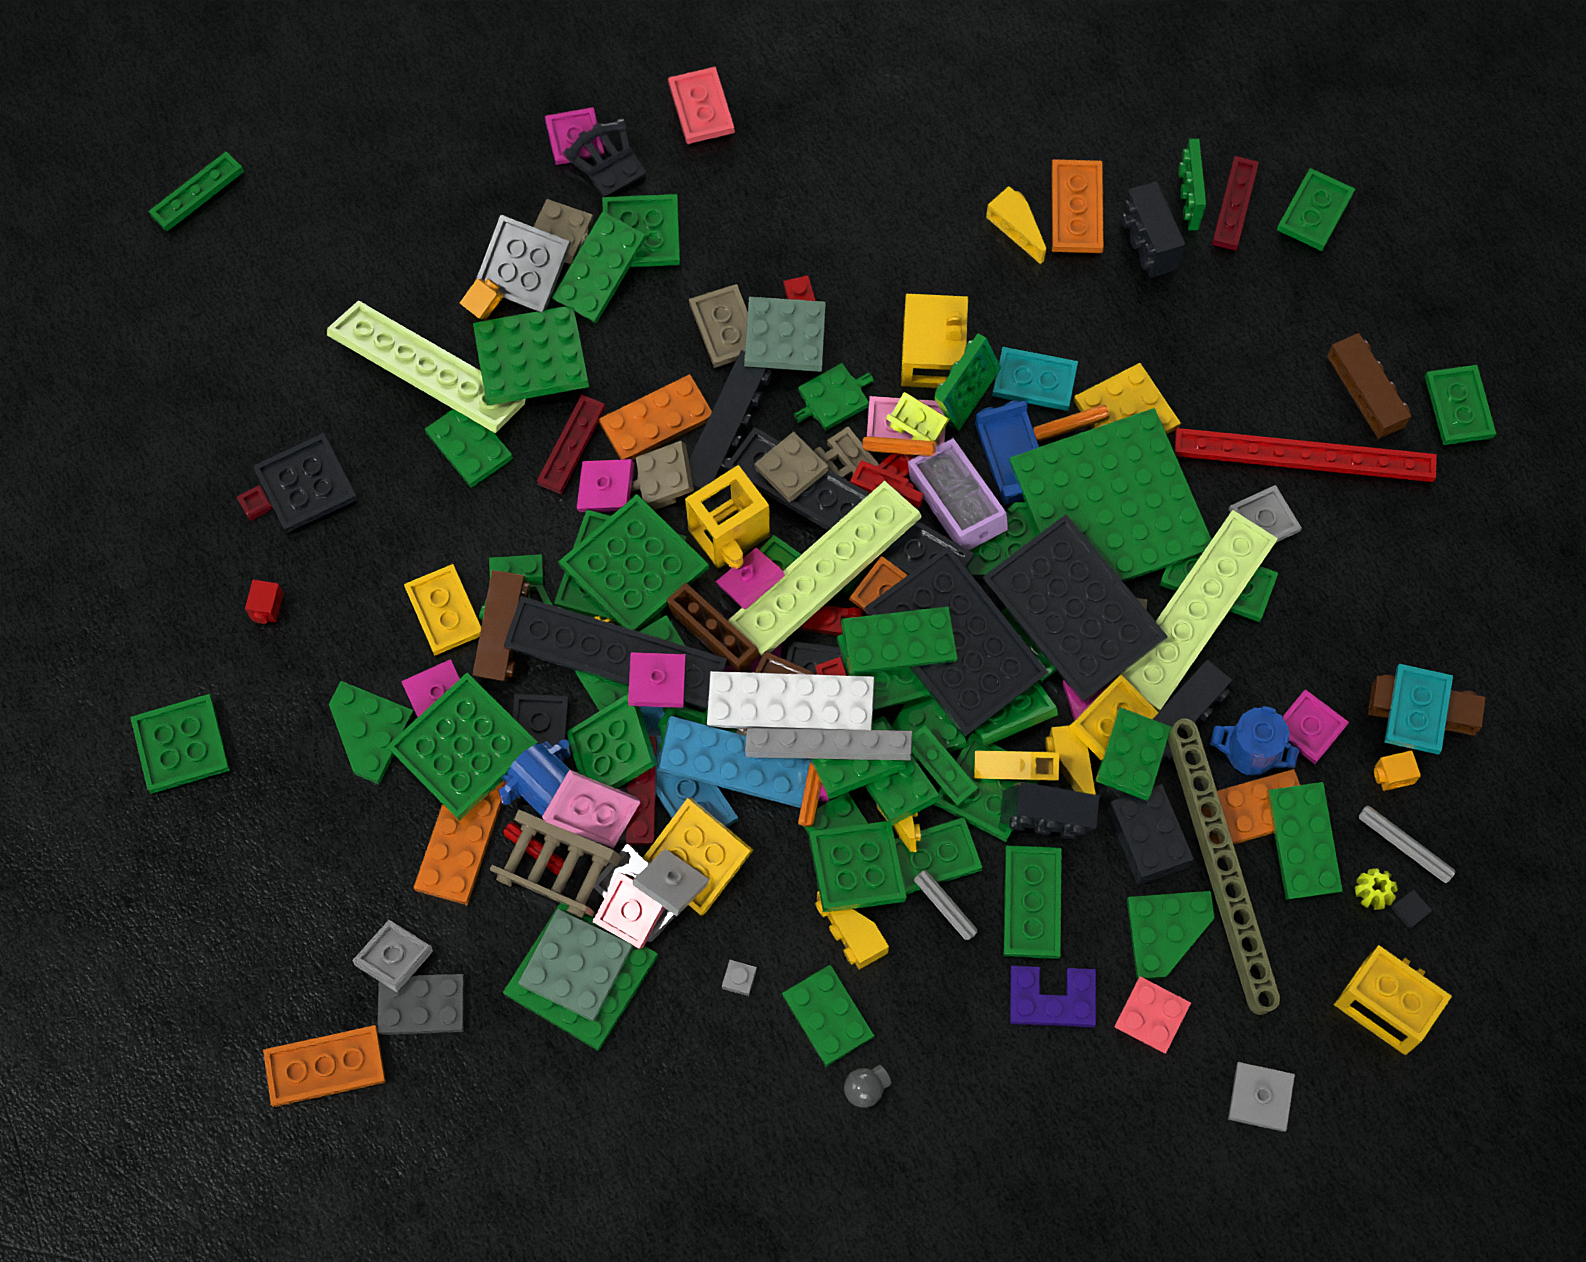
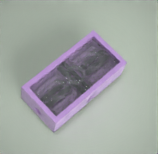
M954 439L937 446L935 455H920L908 461L911 481L919 492L924 493V500L953 542L970 550L1008 530L1005 510Z

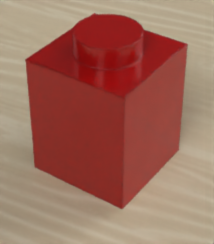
M259 580L252 581L245 610L254 622L266 624L267 621H277L284 595L280 585Z

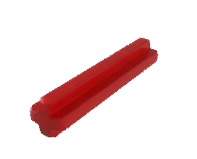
M511 822L504 829L503 833L516 844L522 830L515 823ZM532 837L525 851L537 860L544 845ZM552 853L546 867L558 875L565 861L555 853Z

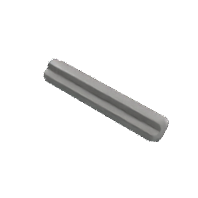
M926 870L921 871L914 878L916 884L965 940L971 939L977 933V928Z

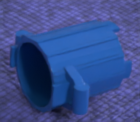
M1265 706L1253 708L1245 714L1243 713L1236 726H1214L1210 742L1211 746L1217 747L1220 751L1227 754V758H1229L1230 763L1235 769L1245 775L1260 776L1273 768H1295L1299 753L1298 748L1292 747L1288 743L1289 727L1285 720L1275 712V709ZM1224 732H1227L1225 743L1222 745ZM1284 749H1287L1286 760L1282 762Z
M561 740L559 744L553 747L547 741L543 744H535L514 760L507 772L508 774L503 775L505 786L499 790L502 803L509 805L513 800L522 796L543 816L570 770L563 763L564 759L571 755L569 742Z

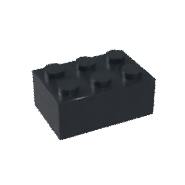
M1157 181L1128 190L1126 201H1124V211L1121 214V221L1124 228H1128L1131 234L1130 241L1132 247L1137 249L1140 254L1139 259L1142 269L1147 270L1150 278L1178 270L1185 242Z
M1019 782L1003 791L1000 823L1008 824V828L1012 830H1025L1026 827L1035 829L1034 833L1050 835L1051 832L1061 833V838L1077 839V836L1086 835L1087 832L1096 829L1099 795Z
M1162 784L1153 787L1150 798L1147 801L1129 795L1110 802L1107 812L1138 886L1190 867L1194 860Z

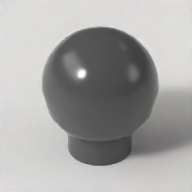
M881 1065L872 1070L869 1068L854 1070L845 1080V1096L856 1107H871L881 1099L883 1089L891 1085V1080Z

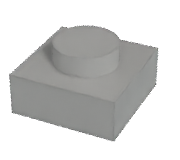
M729 960L722 989L749 996L757 967Z

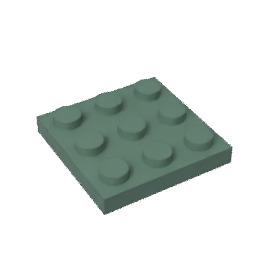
M749 297L744 366L821 372L825 302Z
M557 909L518 984L594 1022L633 946Z

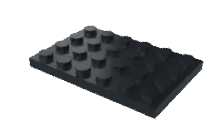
M1067 514L982 577V581L1082 703L1121 675L1168 637Z
M947 546L868 604L864 610L868 616L949 607L957 660L955 662L909 668L963 737H965L1044 677L1048 671L950 547Z

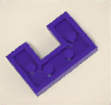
M1011 966L1010 1024L1095 1027L1096 969L1067 968L1066 996L1039 995V967Z

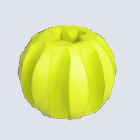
M1378 868L1369 869L1367 874L1362 873L1357 879L1359 885L1355 887L1356 897L1359 896L1364 899L1361 904L1366 908L1371 904L1374 910L1384 909L1385 904L1391 905L1396 899L1393 893L1397 892L1396 882L1389 880L1392 875L1387 871L1381 874Z

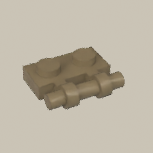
M849 427L827 440V445L831 449L825 453L821 447L814 450L828 465L830 471L846 480L851 475L853 476L860 460L875 466L879 465L873 456L863 449V444ZM837 458L845 466L841 470L833 463Z

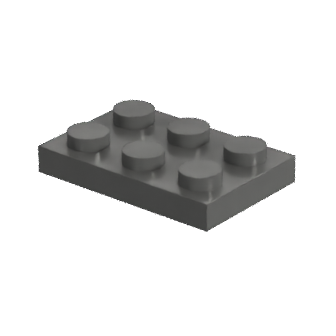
M627 844L619 853L621 859L617 867L609 864L599 875L594 888L604 898L619 872L634 879L650 864L631 844ZM664 908L647 941L652 942L676 915Z
M463 974L411 976L398 992L379 981V1035L464 1032Z

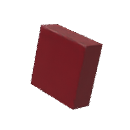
M260 485L237 496L250 521L273 509Z

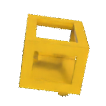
M906 294L901 386L938 388L942 382L946 381L948 377L913 375V368L951 370L953 364L961 359L967 340L968 297Z
M739 465L685 498L689 532L718 570L727 564L734 569L740 568L743 564V554L770 537L769 504ZM731 484V499L709 513L702 502ZM736 511H738L737 514H735L734 516H732V517L729 518L728 520H726V521H724L723 523H721L720 525H718L719 522H721V521L724 520L725 518L729 517L730 515H732L733 513H735ZM708 530L713 537V544L704 533Z
M1378 945L1364 960L1334 1005L1406 1055L1423 1040L1452 996L1423 976L1425 971L1420 968L1418 971H1415L1409 967V960L1404 958L1401 961ZM1357 1000L1407 1037L1402 1042L1351 1007L1350 1004Z

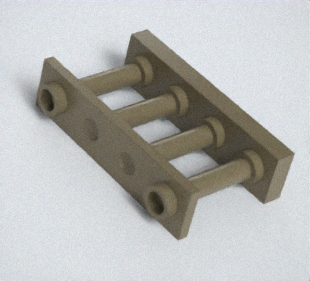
M518 810L514 820L522 825L520 829L522 833L504 870L494 865L491 866L490 870L498 875L496 880L508 886H511L514 882L568 906V912L582 918L584 914L593 917L595 912L588 906H585L603 866L606 867L609 863L617 867L621 856L610 848ZM540 833L545 836L544 840L546 842L526 880L514 873L532 836ZM560 843L569 846L567 849L569 854L552 889L549 890L537 885L555 847H559ZM586 853L593 856L591 859L593 863L574 901L561 894L579 856L582 857Z

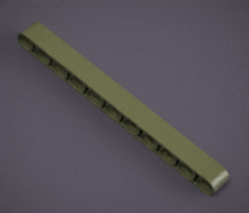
M1180 719L1170 729L1168 735L1169 746L1248 1006L1255 1014L1264 1015L1276 1009L1279 1005L1278 989L1198 728L1192 720ZM1177 729L1185 730L1188 734V739L1181 738L1177 733ZM1185 754L1192 755L1196 760V765L1187 763ZM1193 780L1200 781L1204 790H1196L1193 786ZM1205 806L1210 809L1211 818H1207L1202 814L1201 807ZM1209 833H1215L1219 837L1220 843H1212L1209 839ZM1218 859L1224 860L1227 863V871H1223L1218 867ZM1226 886L1234 888L1236 892L1235 898H1231L1226 894ZM1235 912L1243 916V925L1235 922L1233 917ZM1243 939L1251 943L1252 952H1247L1243 949ZM1251 966L1256 967L1260 971L1261 976L1259 980L1251 976ZM1259 994L1267 996L1269 1000L1268 1007L1260 1004L1258 1000Z

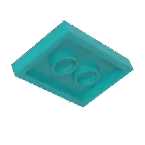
M1002 347L999 362L1001 370L996 376L992 396L1019 402L1026 401L1030 404L1068 411L1078 361Z
M1399 664L1396 668L1385 743L1440 754L1453 675Z

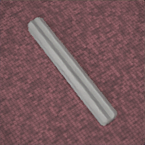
M1366 806L1359 814L1360 820L1444 883L1449 882L1454 876L1455 870L1370 806Z

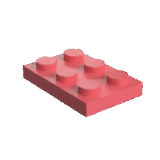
M716 67L668 78L687 144L734 133V125Z

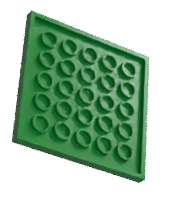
M1155 408L1009 458V464L1022 490L1023 498L1038 534L1067 514L1122 582L1202 555L1212 541Z

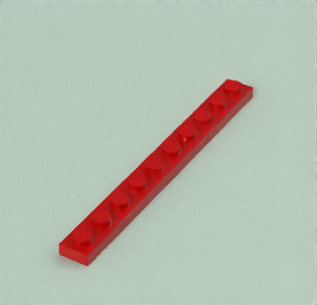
M1177 428L1175 432L1174 453L1175 456L1428 482H1434L1436 478V454Z

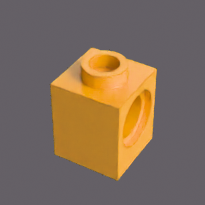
M477 278L460 304L478 318L487 320L504 295L498 291L500 287L489 278L486 281Z
M1413 751L1382 757L1374 768L1375 779L1378 784L1381 783L1383 791L1415 784L1421 776Z

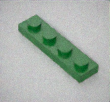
M227 152L223 153L149 210L151 217L167 232L244 172L243 168Z

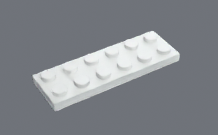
M711 672L707 725L719 728L872 730L875 679L874 677Z

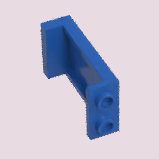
M1011 401L1003 407L995 409L988 407L981 410L976 416L975 425L1003 506L1024 500L1022 490L1009 464V458L1039 448L1027 414L1028 405L1026 401Z

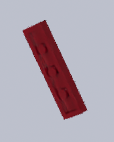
M1234 156L1212 245L1237 250L1259 162Z
M581 395L537 479L539 486L562 494L599 419L606 409L604 403Z
M649 736L657 761L658 739L656 736ZM657 765L628 782V794L637 797L640 804L627 824L626 844H631L632 846L653 845L655 842Z

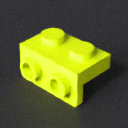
M905 392L892 414H888L886 417L887 420L892 422L890 424L891 428L901 434L904 431L909 432L913 435L912 440L934 441L935 443L950 420Z

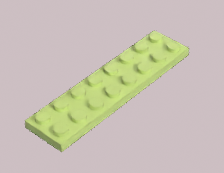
M360 301L356 302L327 329L329 337L494 433L525 404L526 399L487 406L480 370Z
M884 481L783 571L785 576L747 609L741 608L728 621L758 648L761 656H763L764 652L771 653L921 518L920 512Z
M1234 510L1227 517L1156 620V623L1168 636L1167 639L1122 673L1123 677L1158 712L1164 707L1278 539Z

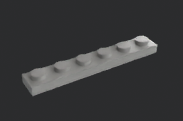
M747 728L745 754L746 757L911 760L913 736L912 731Z

